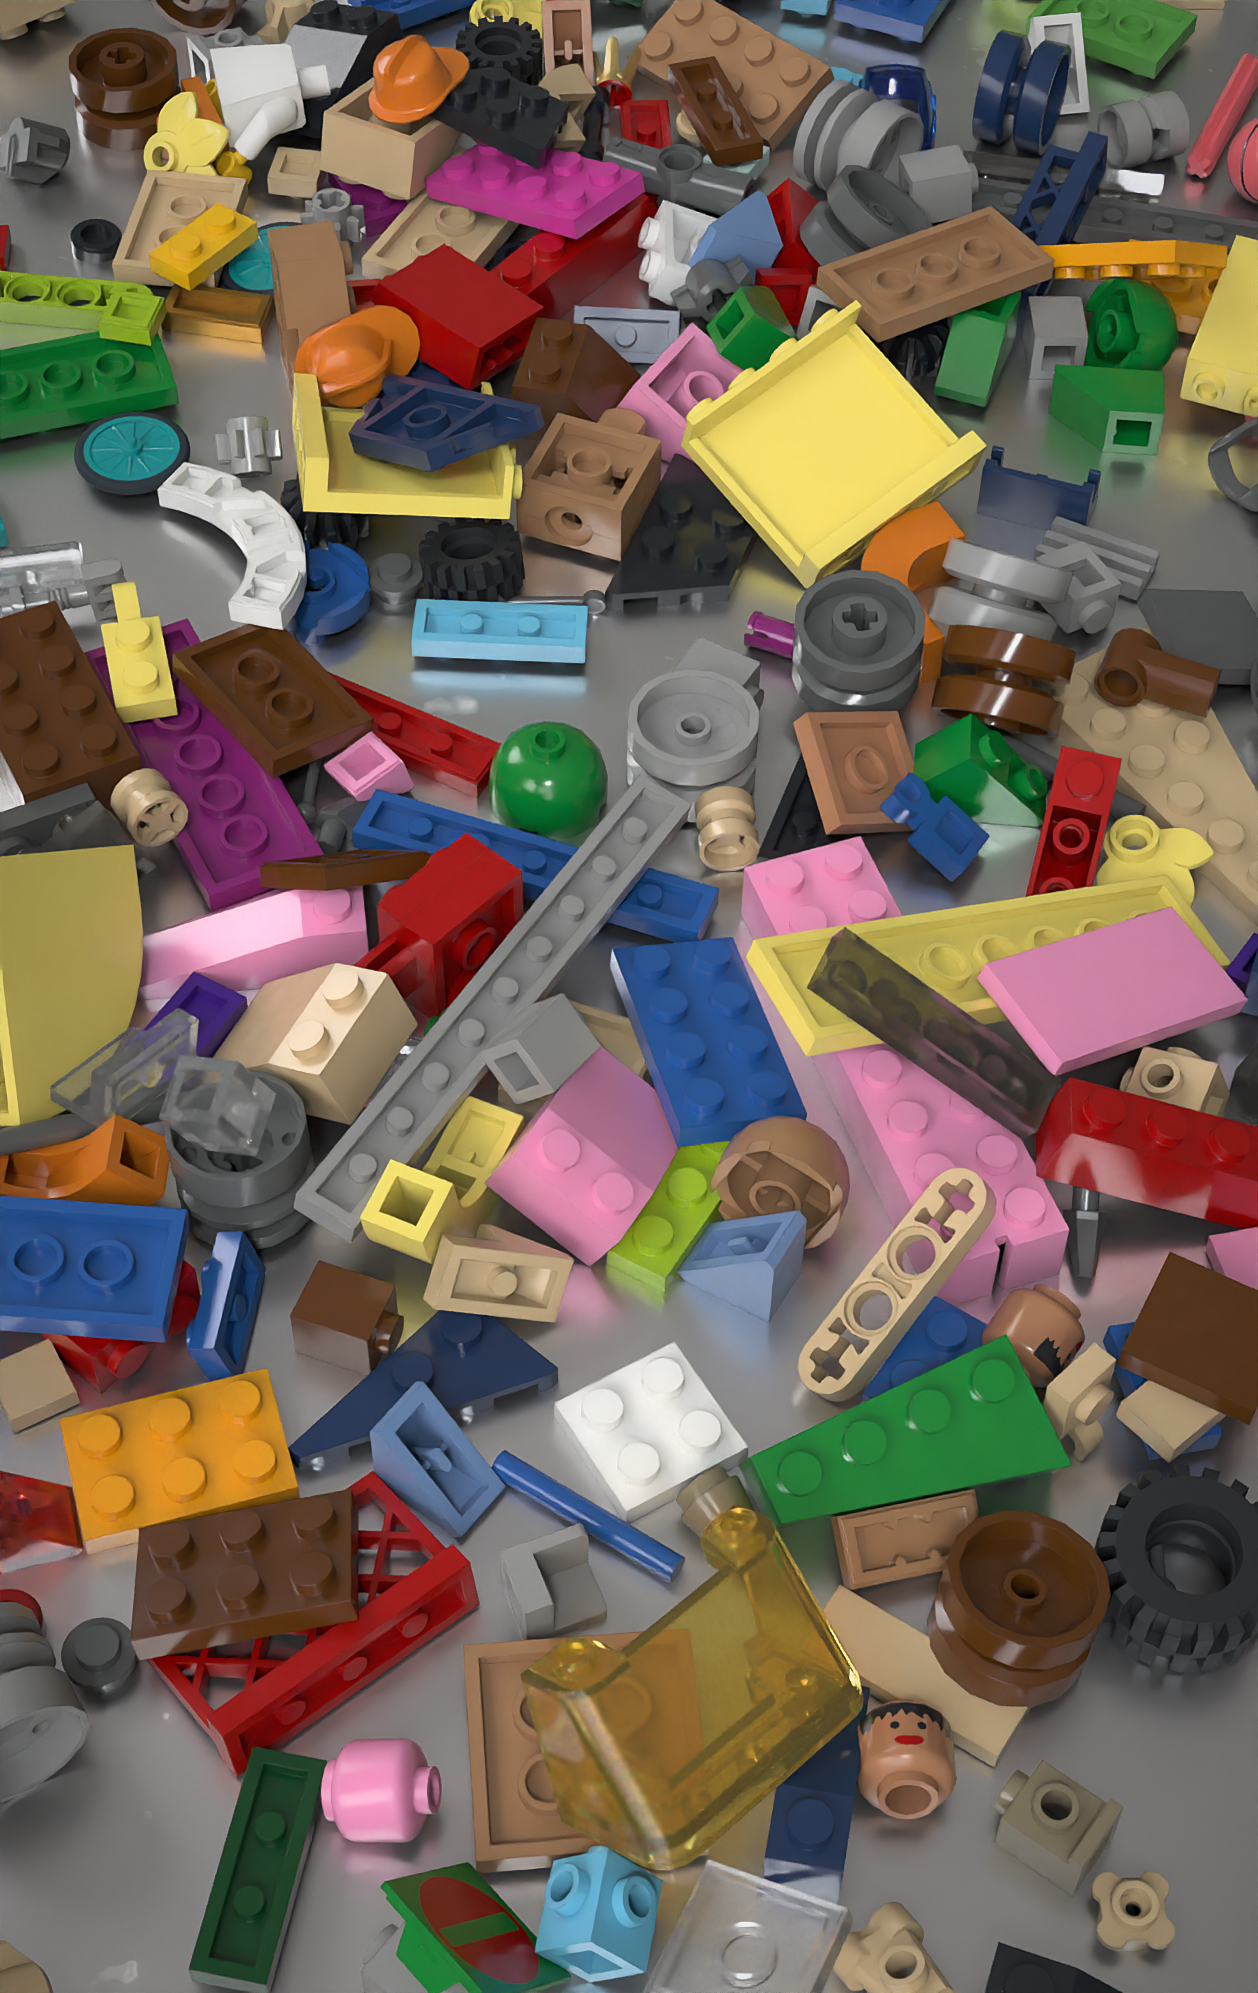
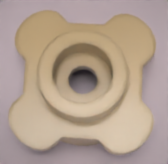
M1108 1871L1099 1874L1091 1887L1093 1898L1100 1904L1098 1927L1096 1930L1099 1941L1111 1950L1139 1951L1149 1946L1160 1950L1169 1946L1175 1936V1926L1166 1915L1164 1900L1170 1890L1167 1880L1155 1871H1145L1139 1878H1119L1113 1872ZM1129 1904L1138 1906L1140 1914L1138 1916H1130L1126 1911V1906Z

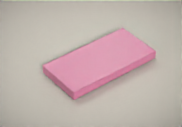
M1172 906L986 963L977 977V980L1053 1077L1236 1015L1248 1001L1244 997L1243 992Z

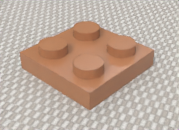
M898 711L806 712L793 722L826 835L914 831L907 824H900L891 820L880 807L881 803L895 791L894 787L909 772L914 774V762Z

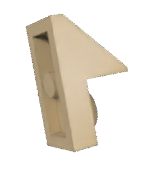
M480 1224L475 1238L442 1234L423 1299L436 1310L555 1323L574 1259L566 1253L489 1224Z

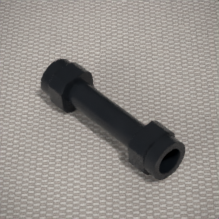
M592 86L596 94L580 118L583 123L582 134L586 141L578 154L581 157L602 162L604 158V147L601 145L602 127L609 121L610 94L603 87Z

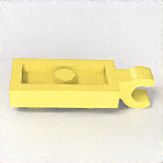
M135 581L111 584L118 622L101 624L116 713L121 723L178 715L159 615L141 618Z

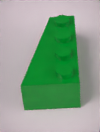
M1007 1334L762 1450L750 1456L738 1466L770 1531L830 1519V1516L904 1501L1049 1475L1068 1468L1072 1464Z

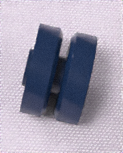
M1004 29L997 33L987 55L978 85L972 121V134L975 140L1000 145L1013 130V141L1017 150L1042 155L1047 150L1060 117L1068 85L1072 52L1069 44L1045 39L1034 49L1031 55V45L1027 35Z

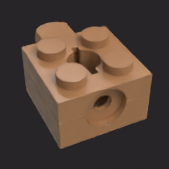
M607 409L597 423L557 413L522 471V493L520 499H516L517 531L519 534L621 561L660 484L661 440L646 436L645 419L639 413L630 409ZM578 517L581 519L582 524L578 523Z

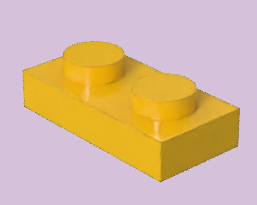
M217 202L149 254L151 271L191 291L259 239L257 222Z

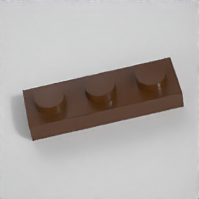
M715 56L668 64L667 81L714 166H735L742 162L762 159L764 141Z

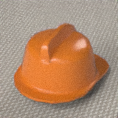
M416 34L393 42L377 55L374 62L373 74L375 84L369 95L370 110L378 119L387 123L405 124L422 119L434 112L446 96L464 79L469 71V59L462 52L452 48L432 47L425 37Z
M376 305L362 309L308 336L297 351L294 364L295 372L316 375L320 402L322 404L350 409L362 407L368 404L371 398H376L383 390L381 382L387 375L406 376L417 361L420 339L418 328L408 314L395 307Z

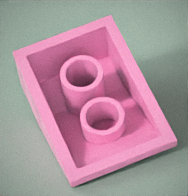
M692 322L632 386L616 408L633 410L645 419L646 436L661 440L662 460L670 463L676 453L685 456L695 463L681 447L687 424L685 421L687 414L700 401L709 397L715 401L725 394L731 382L744 370L721 356L713 340Z
M600 1046L556 1092L549 1095L484 1184L590 1267L622 1239L656 1190L679 1147L675 1143L656 1090Z

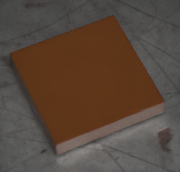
M357 849L263 862V865L259 866L261 888L328 891L409 879L426 865L432 853H427V850Z
M1169 1252L1121 1350L1116 1365L1250 1425L1258 1407V1290Z

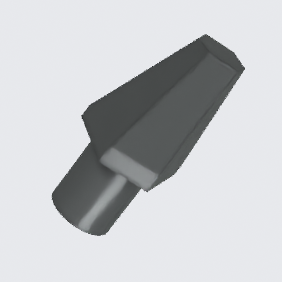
M350 795L319 811L313 824L320 830L316 841L324 854L338 852L343 839L351 841L352 830L370 800L357 802Z
M1073 1186L1072 1210H1063L1062 1215L1069 1228L1067 1241L1075 1276L1093 1278L1096 1274L1106 1213L1099 1212L1100 1192Z

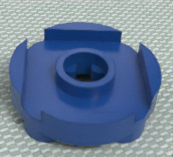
M309 541L303 542L307 562L306 586L314 589H324L315 592L304 591L296 613L285 627L291 634H294L295 639L300 643L308 645L318 644L324 641L327 635L342 631L356 623L372 607L368 567L361 556L341 544L328 542L329 550L320 548L310 549Z

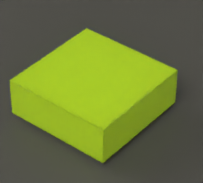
M114 290L98 322L100 338L151 346L167 313L165 298Z

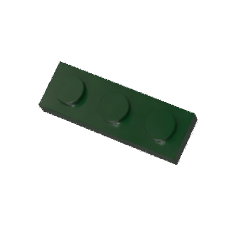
M252 1747L188 1970L192 1981L250 1993H270L322 1802V1778L328 1763L327 1760Z

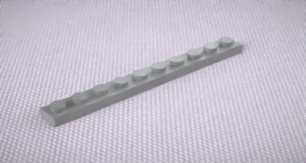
M639 774L298 1190L295 1196L294 1209L347 1242H353L363 1229L360 1216L390 1160H395L410 1167L415 1164L489 1070V1067L478 1052L524 1007L545 1000L686 822L692 806L691 803Z

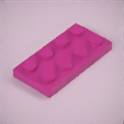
M479 140L476 145L461 155L446 160L443 163V167L424 179L429 198L576 240L645 192L642 172L619 167L614 162H600L581 157L580 154L575 152L547 149L544 166L536 169Z

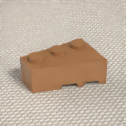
M332 220L267 230L280 356L292 399L294 373H296L294 364L297 351L305 339L321 328L334 324L357 312L352 286L346 283V275L353 274L350 246L348 241L339 242ZM321 403V407L344 408Z

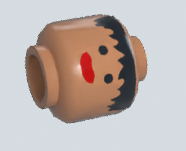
M1036 1284L1033 1289H1013L982 1332L981 1344L985 1345L1007 1334L1032 1386L1047 1388L1069 1366L1084 1343V1330L1078 1321L1081 1313L1068 1297L1049 1286Z
M898 1699L874 1708L860 1720L857 1730L861 1756L857 1781L860 1793L871 1805L894 1818L905 1820L917 1819L930 1814L951 1796L957 1780L953 1736L949 1722L939 1711L923 1703Z

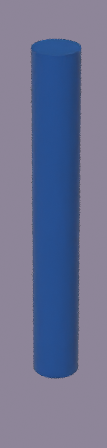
M504 1450L495 1459L491 1468L505 1484L573 1525L583 1524L588 1534L668 1582H673L679 1575L685 1563L684 1556L510 1452Z

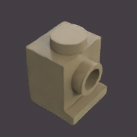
M1042 1760L1030 1777L1020 1770H1016L1000 1792L993 1809L1003 1816L1000 1819L994 1843L1073 1897L1113 1839L1124 1807L1112 1798L1106 1803ZM1041 1806L1050 1811L1052 1814H1054L1061 1820H1054L1049 1818L1043 1812Z

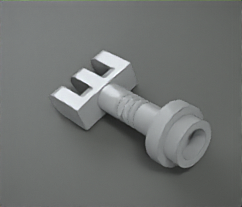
M115 558L82 564L80 566L84 582L69 585L67 588L62 587L61 590L57 588L55 591H43L25 596L21 585L9 587L8 594L0 595L3 617L56 600L61 611H64L65 608L69 610L71 607L77 608L91 604L96 621L116 617L111 584L127 582L123 576L122 564Z

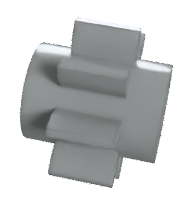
M327 188L315 193L312 200L305 201L306 213L300 215L302 224L332 220L339 242L348 241L351 248L353 242L361 241L360 229L365 227L363 205L352 206L350 194L341 189Z
M243 416L226 420L227 434H215L218 464H230L231 475L237 478H256L271 475V461L283 460L280 430L268 431L266 417Z

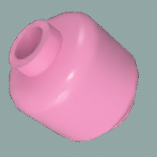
M406 1738L352 1740L341 1749L337 1759L328 1761L324 1769L321 1788L324 1815L327 1821L336 1823L344 1838L353 1842H409L421 1832L427 1815L438 1812L441 1803L442 1784L438 1768L436 1766H428L422 1748L414 1741Z

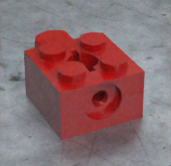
M466 832L449 847L437 850L429 858L426 865L407 881L393 886L385 893L381 902L377 904L380 944L353 966L388 973L404 1001L429 1019L434 1015L440 1016L453 1003L523 917L522 871Z

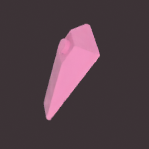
M362 886L328 891L278 888L143 936L142 969L136 1001L171 998L193 972L233 991L261 989L266 982L334 963L353 966L369 953Z

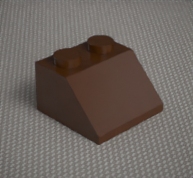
M537 317L512 385V400L540 405L545 426L540 430L522 436V438L542 440L557 413L597 423L605 410L616 408L632 386L641 378V374L590 325L567 322L562 319Z

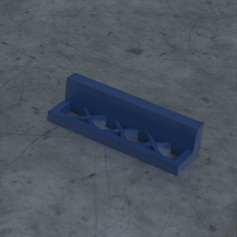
M1089 131L1079 152L1049 144L1011 221L1030 240L1035 241L1037 246L1068 245L1072 243L1106 172L1108 136ZM1054 165L1070 169L1065 182L1058 186L1055 185L1050 176ZM1053 202L1054 204L1046 221L1037 225L1031 214L1032 210ZM1054 269L1051 279L1019 290L1021 292L1017 322L1025 324L1029 296L1047 295L1054 280Z

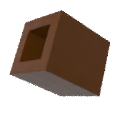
M320 1260L317 1262L290 1314L295 1352L366 1376L377 1367L383 1354L390 1356L396 1350L404 1328V1316L398 1314L395 1285Z

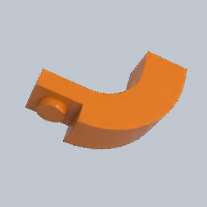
M934 501L901 514L878 531L864 553L861 570L877 571L897 579L917 595L925 589L958 578L948 574L942 567L950 538L965 541L966 535L940 503ZM925 611L924 640L919 675L920 685L940 677L945 636Z
M114 1114L95 1131L83 1138L0 1156V1196L152 1206L164 1197L170 1162L165 1136Z

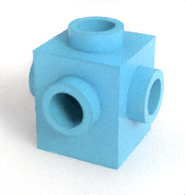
M593 1846L588 1849L586 1854L554 1860L550 1878L545 1889V1903L535 1953L590 1983L646 1973L652 1938L656 1927V1915L663 1880L633 1863L634 1858L630 1853L612 1846Z

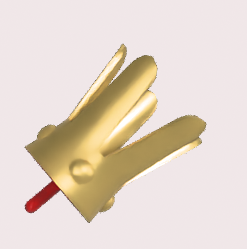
M614 36L610 37L607 41L604 71L602 72L598 55L594 51L593 64L597 77L595 85L603 87L610 94V110H619V101L632 100L631 85L638 72L636 68L640 60L641 48L633 49L624 70H620L619 42Z

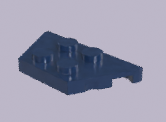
M389 374L381 382L385 393L382 400L380 398H371L364 408L365 414L355 422L348 434L356 454L377 458L382 462H393L418 468L423 472H432L540 430L545 424L540 405Z

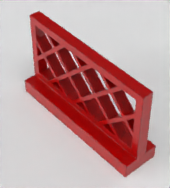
M374 1471L347 1488L352 1489L359 1509L373 1500L385 1513L382 1531L358 1530V1549L377 1550L373 1574H358V1593H368L366 1605L358 1610V1620L285 1633L308 1635L306 1646L286 1661L265 1660L271 1636L255 1639L251 1659L216 1658L214 1656L217 1646L201 1649L199 1657L166 1655L147 1659L215 1742L220 1758L236 1777L246 1772L253 1746L277 1750L480 1605L470 1561L453 1544L446 1548ZM396 1525L402 1532H395ZM391 1551L422 1552L429 1560L409 1575H386ZM185 1675L194 1676L193 1683ZM209 1677L246 1678L243 1691L216 1710H213L204 1699Z

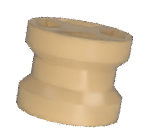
M144 768L128 774L115 786L111 795V807L121 821L127 824L131 836L142 846L155 847L172 840L181 832L188 818V809L179 795L171 791L167 779L156 769Z

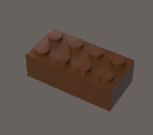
M56 600L0 618V777L15 807L87 782L96 799L100 821L115 816L116 814L111 807L113 790L125 776L141 769L140 757Z

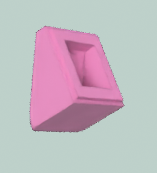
M372 731L323 765L325 770L357 802L370 800L376 789L393 794H401L415 788L404 762Z

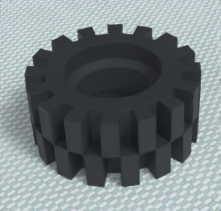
M494 16V22H488L487 18L484 17L478 19V26L470 22L465 25V31L460 30L458 32L456 50L462 52L469 59V69L502 68L509 71L511 77L534 86H538V81L542 80V38H540V33L537 29L532 30V24L524 22L519 26V19L511 17L509 22H503V16Z
M458 517L455 518L456 525L450 526L446 521L438 524V532L429 530L425 534L426 540L420 541L419 557L424 588L430 599L498 602V595L505 600H509L514 596L513 589L520 591L523 586L525 569L520 535L518 531L514 530V525L509 522L502 525V519H490L489 522H485V518H474L472 522H465V518Z

